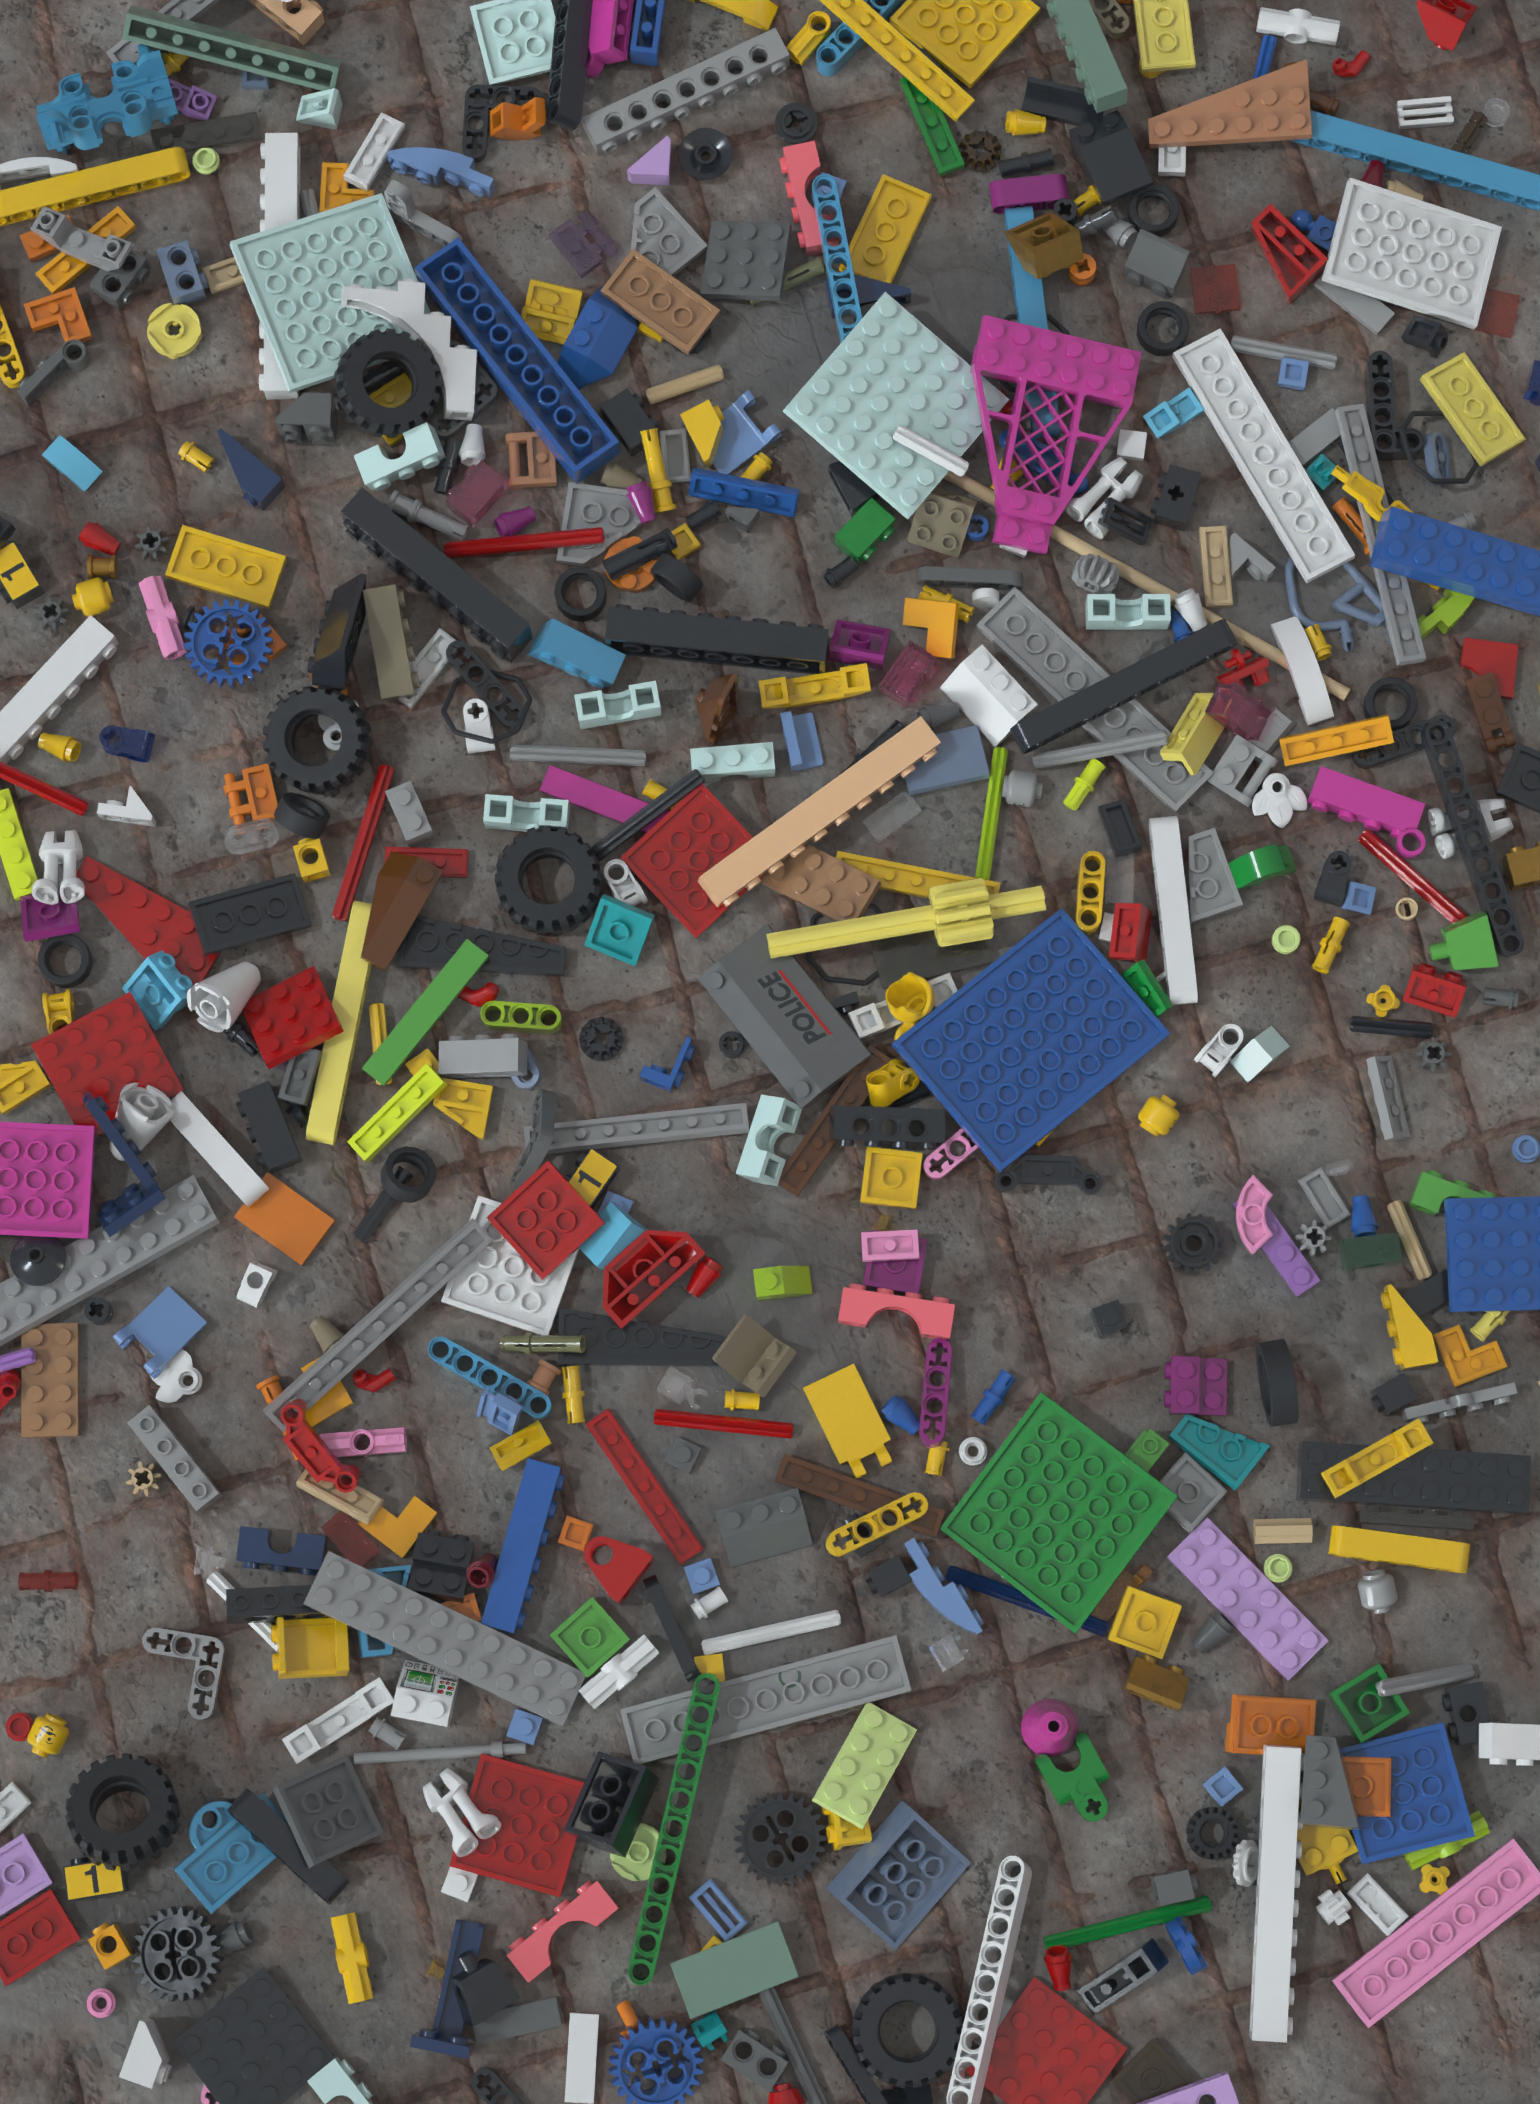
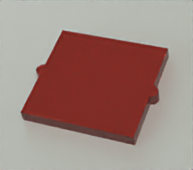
M1211 263L1210 266L1190 268L1195 315L1208 313L1219 315L1220 312L1240 310L1235 264L1215 266L1214 263Z
M1487 288L1478 325L1474 330L1511 338L1514 321L1518 319L1516 312L1520 295Z

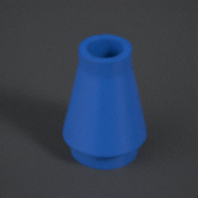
M1360 1195L1353 1197L1351 1232H1354V1237L1357 1239L1376 1236V1229L1379 1226L1370 1205L1369 1196Z
M895 1394L882 1407L881 1412L885 1414L884 1418L904 1429L911 1436L919 1430L920 1420L903 1397L899 1398Z

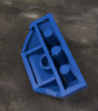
M604 285L588 299L563 345L557 362L578 390L586 385L613 376L638 330L633 316L601 294L600 290Z

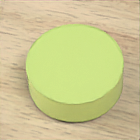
M1290 925L1280 926L1272 936V945L1281 954L1294 952L1300 944L1299 932Z

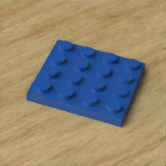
M1540 1197L1444 1199L1449 1311L1540 1310Z
M1443 1722L1342 1748L1344 1757L1392 1759L1391 1817L1358 1816L1363 1831L1353 1830L1362 1865L1475 1837Z

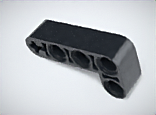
M1375 351L1368 358L1364 373L1367 419L1377 460H1408L1399 433L1400 428H1396L1392 358L1385 351ZM1374 364H1379V367L1383 368L1380 377H1377L1378 367ZM1382 389L1385 391L1386 396L1379 397L1373 390ZM1379 414L1384 415L1388 422L1380 423L1375 419V416ZM1406 428L1407 440L1414 441L1417 446L1416 448H1410L1414 459L1422 449L1424 436L1421 431L1415 428ZM1385 441L1388 443L1389 448L1381 449L1376 442Z

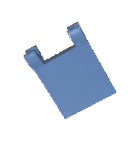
M749 390L744 392L731 406L722 412L725 420L721 421L724 431L713 461V466L719 473L730 475L762 449L783 436L775 423L761 433L746 414L745 410H748L757 403Z
M168 1286L130 1324L120 1329L113 1336V1339L123 1350L131 1344L134 1338L143 1344L155 1356L143 1367L153 1379H156L166 1365L208 1323Z

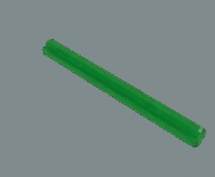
M1202 1896L1045 1936L1043 1938L1046 1950L1055 1945L1071 1947L1165 1923L1179 1915L1181 1918L1208 1912L1212 1910V1904L1209 1896Z

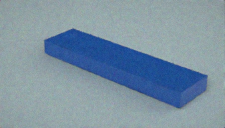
M693 467L688 495L795 518L800 489Z

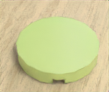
M640 1823L626 1857L610 1853L614 1869L622 1877L631 1881L649 1879L659 1832L654 1827ZM663 1849L659 1854L660 1860L665 1863L667 1849Z

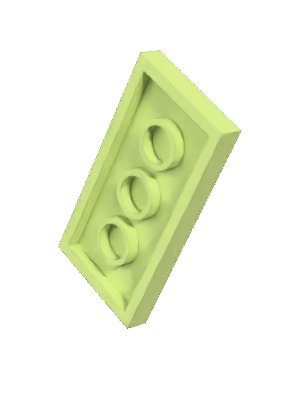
M866 1703L812 1801L863 1829L917 1729L872 1703Z

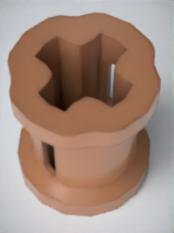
M539 1359V1367L532 1379L527 1380L526 1383L548 1396L550 1385L556 1375H560L562 1371L548 1362Z

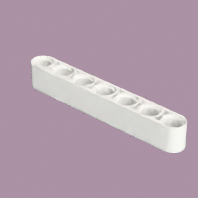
M1178 817L1149 818V835L1167 996L1173 1005L1197 1003V982Z

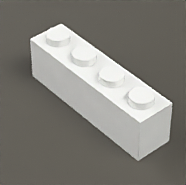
M1479 1723V1758L1490 1759V1764L1507 1765V1759L1516 1760V1765L1533 1766V1760H1540V1725Z

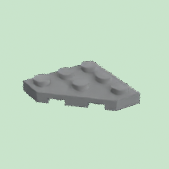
M656 187L635 203L631 250H636L673 277L707 250L708 245Z
M573 482L568 483L561 531L602 527L605 533V541L599 544L559 547L557 563L584 567L607 551L613 544L643 525L626 497L628 494L627 490L581 483L575 484Z

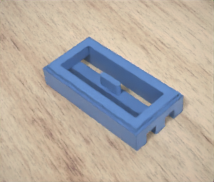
M711 1878L689 1897L725 1941H728L748 1923ZM709 1887L740 1922L735 1926L706 1890ZM702 1894L731 1929L728 1933L723 1930L697 1897Z

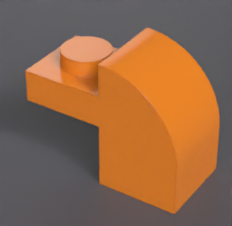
M534 97L523 106L506 102L496 106L490 111V137L504 140H530L541 136V127L545 125L546 121L545 99Z

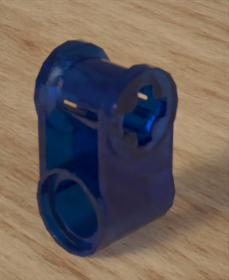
M109 725L101 730L99 740L103 749L108 754L147 763L150 761L155 734L145 730L129 729L115 725ZM113 736H117L119 741H114L113 745H110L108 740H112Z

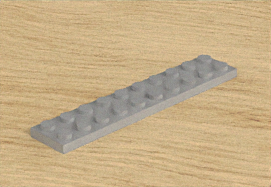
M1016 587L976 624V628L1056 703L1110 676ZM1135 699L1082 726L1098 742L1165 730L1168 738L1171 734L1167 728ZM1163 746L1113 755L1174 813L1214 774L1204 763L1197 775H1190L1182 761H1164L1160 755Z
M192 1175L162 1192L166 1199L113 1236L109 1237L101 1226L90 1233V1239L80 1238L64 1247L66 1251V1264L60 1276L53 1282L43 1286H30L21 1282L14 1275L0 1283V1346L219 1224L220 1222L195 1176Z
M330 1551L327 1552L303 1603L316 1611L559 1726L564 1725L586 1677L582 1671Z
M897 1635L720 1682L719 1695L707 1746L910 1692L911 1687ZM715 1684L699 1689L701 1692L709 1694L714 1691ZM692 1690L620 1709L634 1763L643 1764L678 1754ZM698 1706L693 1710L692 1716L696 1721L703 1722L708 1718L709 1712L705 1707ZM692 1734L687 1737L685 1743L689 1749L695 1750L701 1747L702 1739L698 1735Z

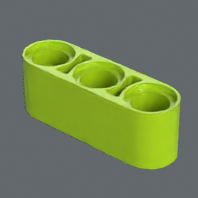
M489 1001L482 1006L480 1011L485 1027L494 1031L555 1034L562 1026L561 1014L552 1005ZM491 1010L501 1012V1017L495 1022L488 1021L486 1016ZM519 1012L529 1014L528 1020L523 1024L514 1021L515 1015ZM546 1014H554L557 1020L553 1025L546 1026L542 1023V1018Z

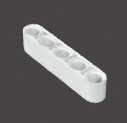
M182 1091L171 1099L172 1105L170 1108L171 1110L174 1109V1114L170 1121L249 1208L269 1190L268 1186Z

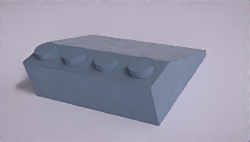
M901 1801L872 1834V1841L865 1843L826 1889L896 1951L971 1862L913 1809Z

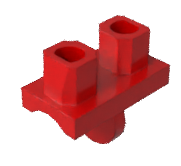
M1237 648L1230 650L1232 658L1225 661L1224 664L1227 669L1236 666V668L1216 677L1218 683L1225 686L1230 696L1236 697L1246 692L1242 678L1250 675L1254 686H1260L1269 682L1270 679L1266 667L1270 663L1267 657L1262 658L1261 656L1245 663L1246 660L1252 658L1251 652L1248 650L1241 654Z

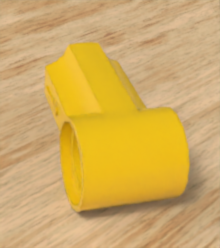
M823 11L811 13L807 23L786 46L790 59L796 64L803 65L819 45L831 35V20L827 13ZM819 23L823 24L825 29L816 31L812 27Z

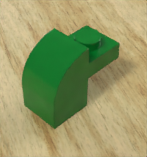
M1277 844L1265 846L1228 863L1237 889L1257 886L1272 877L1290 875L1297 871L1288 845L1277 847Z

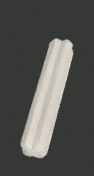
M900 425L893 435V439L959 476H963L969 467V463L903 425Z

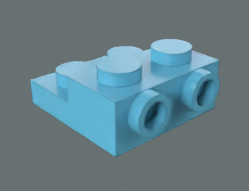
M163 950L148 956L122 987L125 993L131 991L143 1015L155 1031L163 1028L175 1012L186 1006L187 992L192 988L191 979L186 975H181L174 966L175 959L170 954L164 953Z

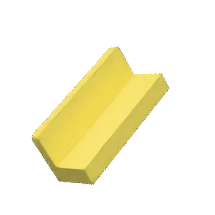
M1218 693L1194 694L1170 734L1168 744L1164 745L1160 751L1164 761H1182L1190 775H1197L1230 719V713Z

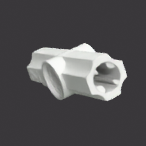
M1261 7L1256 32L1283 36L1286 41L1294 44H1304L1307 41L1335 46L1340 21L1315 17L1304 9H1291L1287 12Z
M642 1635L622 1654L618 1653L600 1669L601 1672L582 1686L579 1692L595 1710L617 1690H622L637 1677L638 1672L654 1660L660 1652L645 1635Z

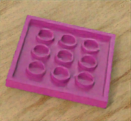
M0 1122L1 1235L90 1239L96 1126Z

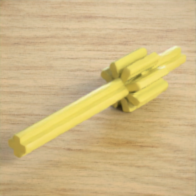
M982 878L931 886L928 894L930 905L766 934L769 954L772 959L934 930L940 947L991 939L994 935V919L1045 911L1044 891L1042 886L989 895L985 881Z

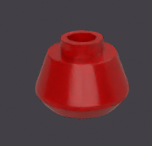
M786 2082L773 2086L774 2091L769 2092L767 2103L806 2104V2101L797 2087H791V2083Z

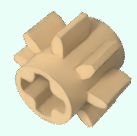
M140 1461L138 1469L135 1471L133 1469L128 1470L132 1474V1480H128L126 1484L135 1486L133 1494L138 1495L143 1490L144 1494L150 1497V1490L153 1488L160 1490L159 1485L156 1483L157 1479L163 1476L153 1472L156 1465L152 1463L147 1469L143 1462ZM141 1474H148L147 1477L150 1479L148 1485L145 1483L141 1485V1480L138 1479Z

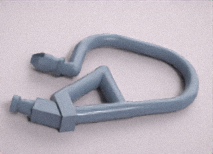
M1289 557L1285 565L1284 577L1289 606L1293 616L1297 617L1304 627L1312 626L1314 631H1316L1314 628L1315 624H1319L1321 631L1341 629L1339 635L1342 638V648L1348 652L1347 645H1350V652H1352L1354 648L1353 630L1350 629L1347 619L1319 622L1308 618L1301 611L1294 579L1296 565L1292 558ZM1351 561L1343 564L1342 566L1352 576L1356 584L1331 603L1336 611L1377 627L1385 623L1386 631L1389 635L1379 592ZM1364 592L1380 612L1375 614L1351 605L1349 602Z

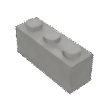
M502 1034L501 1039H492L490 1035H476L475 1040H465V1037L450 1036L449 1041H439L438 1074L447 1079L527 1076L528 1043L518 1038L517 1034Z

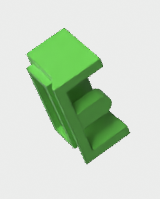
M1144 1429L1125 1455L1148 1472L1168 1447L1169 1443L1152 1429L1149 1431Z

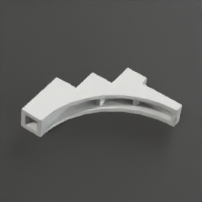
M411 278L404 279L403 281H398L396 291L384 286L376 287L375 289L364 288V286L359 284H351L348 287L343 286L341 306L360 309L382 317L402 331L410 333V338L414 341L419 338L424 342L422 347L426 351L429 349L434 354L432 361L434 364L438 363L440 368L438 378L442 379L441 392L444 403V419L472 421L475 401L477 350L470 349L466 345L450 347L451 316H445L441 312L424 314L425 283Z

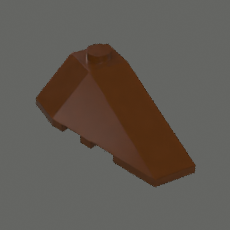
M733 673L709 682L706 689H700L695 699L697 714L708 747H716L739 705L738 676Z
M391 852L377 876L361 953L363 960L384 972L386 971L437 886L443 873L442 870L419 857Z

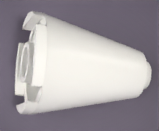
M241 962L194 984L188 990L186 999L190 1011L195 1010L199 1015L196 1020L208 1030L217 1033L232 1027L261 981L258 968L251 963Z
M130 1083L120 1093L115 1117L125 1129V1132L122 1133L125 1140L128 1142L132 1139L139 1150L142 1151L170 1121L174 1114V1109L171 1110L170 1108L172 1105L171 1100L157 1088L147 1085L145 1089L137 1087L139 1083ZM110 1140L109 1149L113 1156L120 1161H125Z

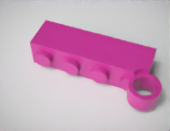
M634 0L592 1L586 77L594 78L599 75L604 67V63L609 65L627 60Z
M1320 767L1307 803L1311 804L1314 810L1323 813L1331 811L1338 814V818L1344 821L1353 822L1356 820L1364 823V827L1369 830L1379 832L1381 829L1389 832L1392 838L1397 839L1396 850L1403 858L1413 859L1421 854L1426 841L1424 835L1417 830V826L1425 803L1328 768ZM1406 836L1416 838L1419 843V849L1416 851L1406 850L1402 845V839Z

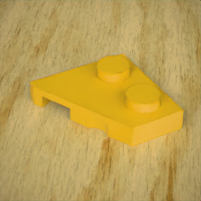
M36 1061L22 1062L15 1065L12 1063L0 1065V1111L3 1115H6L52 1086Z
M442 1078L448 1085L434 1098L433 1105L474 1136L484 1140L493 1086Z

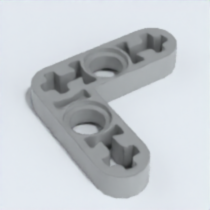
M391 180L384 194L389 212L395 220L443 247L458 237L461 241L463 240L462 236L455 230L417 210L412 192L402 183Z
M162 1628L147 1630L143 1635L142 1644L148 1652L196 1661L188 1711L193 1718L198 1720L210 1718L216 1708L226 1653L224 1643L220 1639L211 1636ZM156 1633H159V1638L170 1640L169 1634H173L174 1636L170 1643L171 1652H166L167 1645L159 1644L156 1649H153V1644L149 1643V1637H154ZM182 1637L189 1638L192 1643L191 1650L185 1654L179 1653L176 1648L177 1641ZM211 1642H215V1647L219 1648V1654H214L212 1658V1663L218 1662L217 1668L209 1665L201 1666L202 1660L208 1662L209 1653L205 1652V1646H210ZM205 1670L212 1671L215 1676L214 1683L209 1687H204L199 1682V1676ZM197 1688L202 1691H213L212 1697L205 1696V1704L209 1705V1710L203 1711L202 1715H198L199 1710L194 1709L195 1703H200L202 1694H196Z

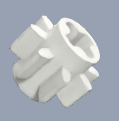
M1328 1889L1318 1897L1321 1904L1316 1906V1909L1328 1925L1335 1921L1340 1926L1350 1918L1346 1912L1352 1907L1340 1890L1333 1894Z

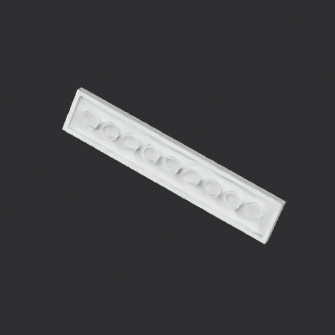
M1221 328L1173 352L1172 357L1204 408L1206 415L1306 584L1355 558L1353 550Z

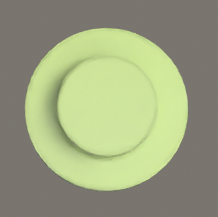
M201 148L193 156L194 168L201 174H211L219 167V156L211 148Z
M1282 1554L1271 1555L1264 1563V1574L1272 1582H1284L1291 1576V1561Z

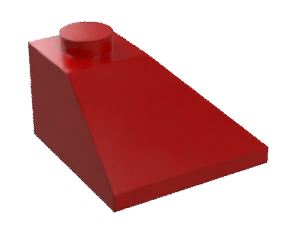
M1417 0L1416 2L1428 39L1433 41L1434 45L1442 50L1449 49L1453 51L1477 7L1464 0Z

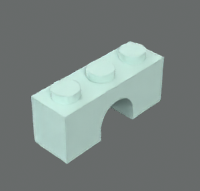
M426 422L402 433L406 442V449L403 455L397 459H389L387 451L379 445L354 455L364 484L373 491H381L390 487L391 482L398 479L405 480L415 475V471L437 466L440 463L439 461L446 458L435 428Z
M1087 594L1085 603L1086 630H1168L1171 621L1170 594H1142L1141 598L1135 600L1116 599L1115 594Z
M656 681L629 685V689L615 694H604L599 690L574 695L580 729L661 715Z
M773 742L690 749L692 771L694 769L699 770L705 782H717L722 777L728 775H746L748 779L775 777Z
M485 794L483 817L485 829L527 832V829L535 827V831L542 830L543 825H551V828L558 830L559 826L567 828V830L569 828V800L541 798L540 802H522L515 800L513 796Z
M761 1095L736 1171L737 1175L755 1183L778 1186L786 1160L774 1154V1144L781 1134L787 1132L795 1133L802 1111L798 1104L781 1097Z
M338 2057L334 2058L307 2081L324 2104L339 2095L349 2097L354 2104H374L370 2099L373 2096L372 2092L364 2082L357 2083L352 2076L355 2071L346 2059L340 2061Z

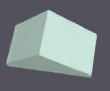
M333 88L303 95L296 121L337 130L343 106L339 90Z
M1270 1026L1251 1040L1230 1063L1248 1083L1290 1046Z

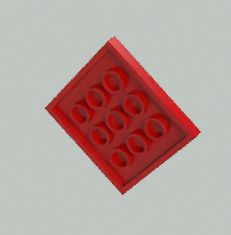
M702 784L681 800L620 858L697 939L739 900L737 899L728 907L722 904L717 908L697 882L699 877L753 837ZM747 888L738 893L740 898L748 891Z
M131 991L31 1043L34 1052L75 1125L96 1126L95 1137L104 1133V1131L83 1101V1096L87 1092L91 1091L95 1098L99 1095L109 1107L106 1114L112 1120L116 1116L120 1093L127 1084L139 1083L137 1087L145 1089L147 1085L153 1086L162 1091L168 1098L184 1090Z
M481 1754L469 1797L483 1814L495 1815L502 1825L495 1835L487 1839H481L476 1835L464 1815L462 1822L478 1840V1846L472 1853L464 1857H458L453 1851L449 1866L561 1897L577 1837L565 1832L564 1828L585 1782Z
M1033 1977L997 2028L984 2086L1007 2104H1088L1128 2048L1037 1978ZM974 2065L969 2066L965 2070L970 2076H973L975 2073Z

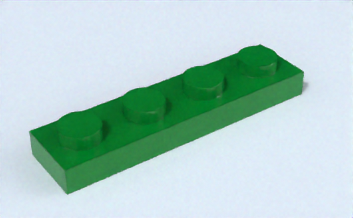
M906 77L900 78V86L939 177L963 169L965 163L942 110Z

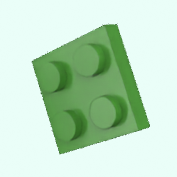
M593 1597L550 1634L553 1640L587 1678L630 1641V1638Z

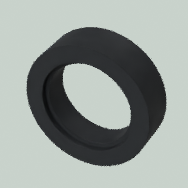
M1284 1339L1258 1342L1256 1345L1257 1372L1267 1421L1270 1427L1298 1423L1299 1410L1296 1382L1286 1341Z

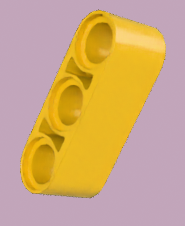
M1097 851L1085 853L1081 858L1078 870L1075 924L1085 935L1095 933L1099 928L1102 918L1105 859ZM1093 860L1098 863L1099 869L1093 872L1086 869L1085 863ZM1087 887L1094 888L1097 892V897L1087 898L1084 896L1083 890ZM1085 914L1092 915L1096 923L1087 926L1082 923L1081 917Z

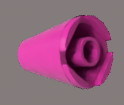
M1056 1699L1037 1701L1027 1709L1021 1722V1734L1027 1746L1033 1752L1044 1754L1048 1757L1058 1756L1068 1751L1075 1743V1737L1078 1733L1076 1715L1068 1705ZM1050 1721L1057 1723L1058 1730L1056 1732H1051L1048 1729Z

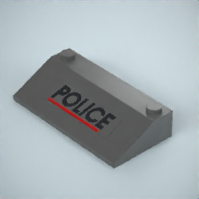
M766 925L717 961L698 980L798 1106L803 1109L811 1107L871 1056L872 1053L793 955L771 959L766 934L774 933V930L770 925Z

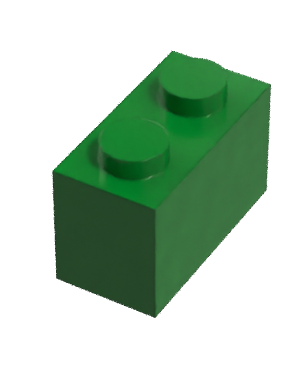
M871 497L834 536V544L847 556L850 555L858 565L863 560L867 562L876 553L877 549L875 547L881 541L887 542L895 533V518Z

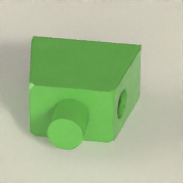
M1483 911L1441 929L1443 942L1429 945L1432 961L1447 958L1448 964L1453 970L1499 966L1488 916Z

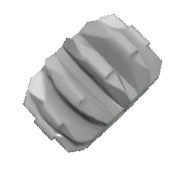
M1081 555L1073 569L1072 580L1076 582L1075 584L1078 587H1082L1084 591H1089L1092 594H1111L1119 580L1120 571L1114 563L1109 562L1108 559L1101 558L1099 555Z

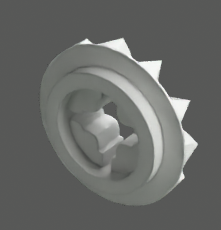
M1242 1840L1236 1846V1854H1233V1877L1236 1878L1237 1885L1249 1887L1257 1878L1258 1846L1253 1840Z

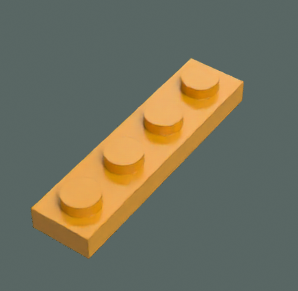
M117 206L87 232L107 239L109 234L125 239L137 228L123 210ZM61 252L35 274L52 294L63 290L92 265Z
M1388 714L1279 738L1285 766L1394 743Z

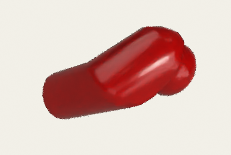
M1361 50L1353 61L1337 58L1332 63L1333 73L1338 77H1356L1371 60V56L1366 51Z
M492 982L487 983L486 986L476 991L465 987L457 998L476 1007H482L485 1003L496 1000L499 987Z
M389 1368L377 1376L367 1373L363 1369H358L353 1373L352 1377L356 1387L372 1393L378 1392L396 1380Z

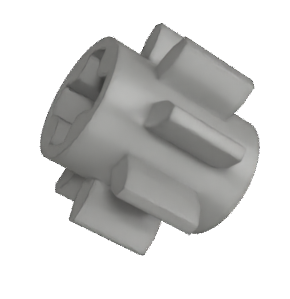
M1316 1220L1312 1221L1309 1228L1302 1224L1300 1229L1304 1233L1295 1236V1239L1301 1240L1302 1243L1299 1250H1310L1311 1257L1314 1256L1316 1249L1324 1253L1326 1247L1323 1243L1331 1240V1237L1325 1236L1324 1233L1327 1226L1325 1225L1322 1228L1316 1226ZM1311 1232H1314L1315 1237L1320 1239L1315 1245L1312 1244L1310 1239H1307Z

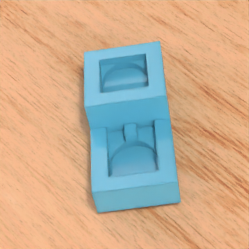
M1187 388L1170 401L1162 402L1143 415V418L1157 439L1190 422L1205 411L1192 390Z
M61 435L42 454L52 466L69 478L83 492L103 472Z

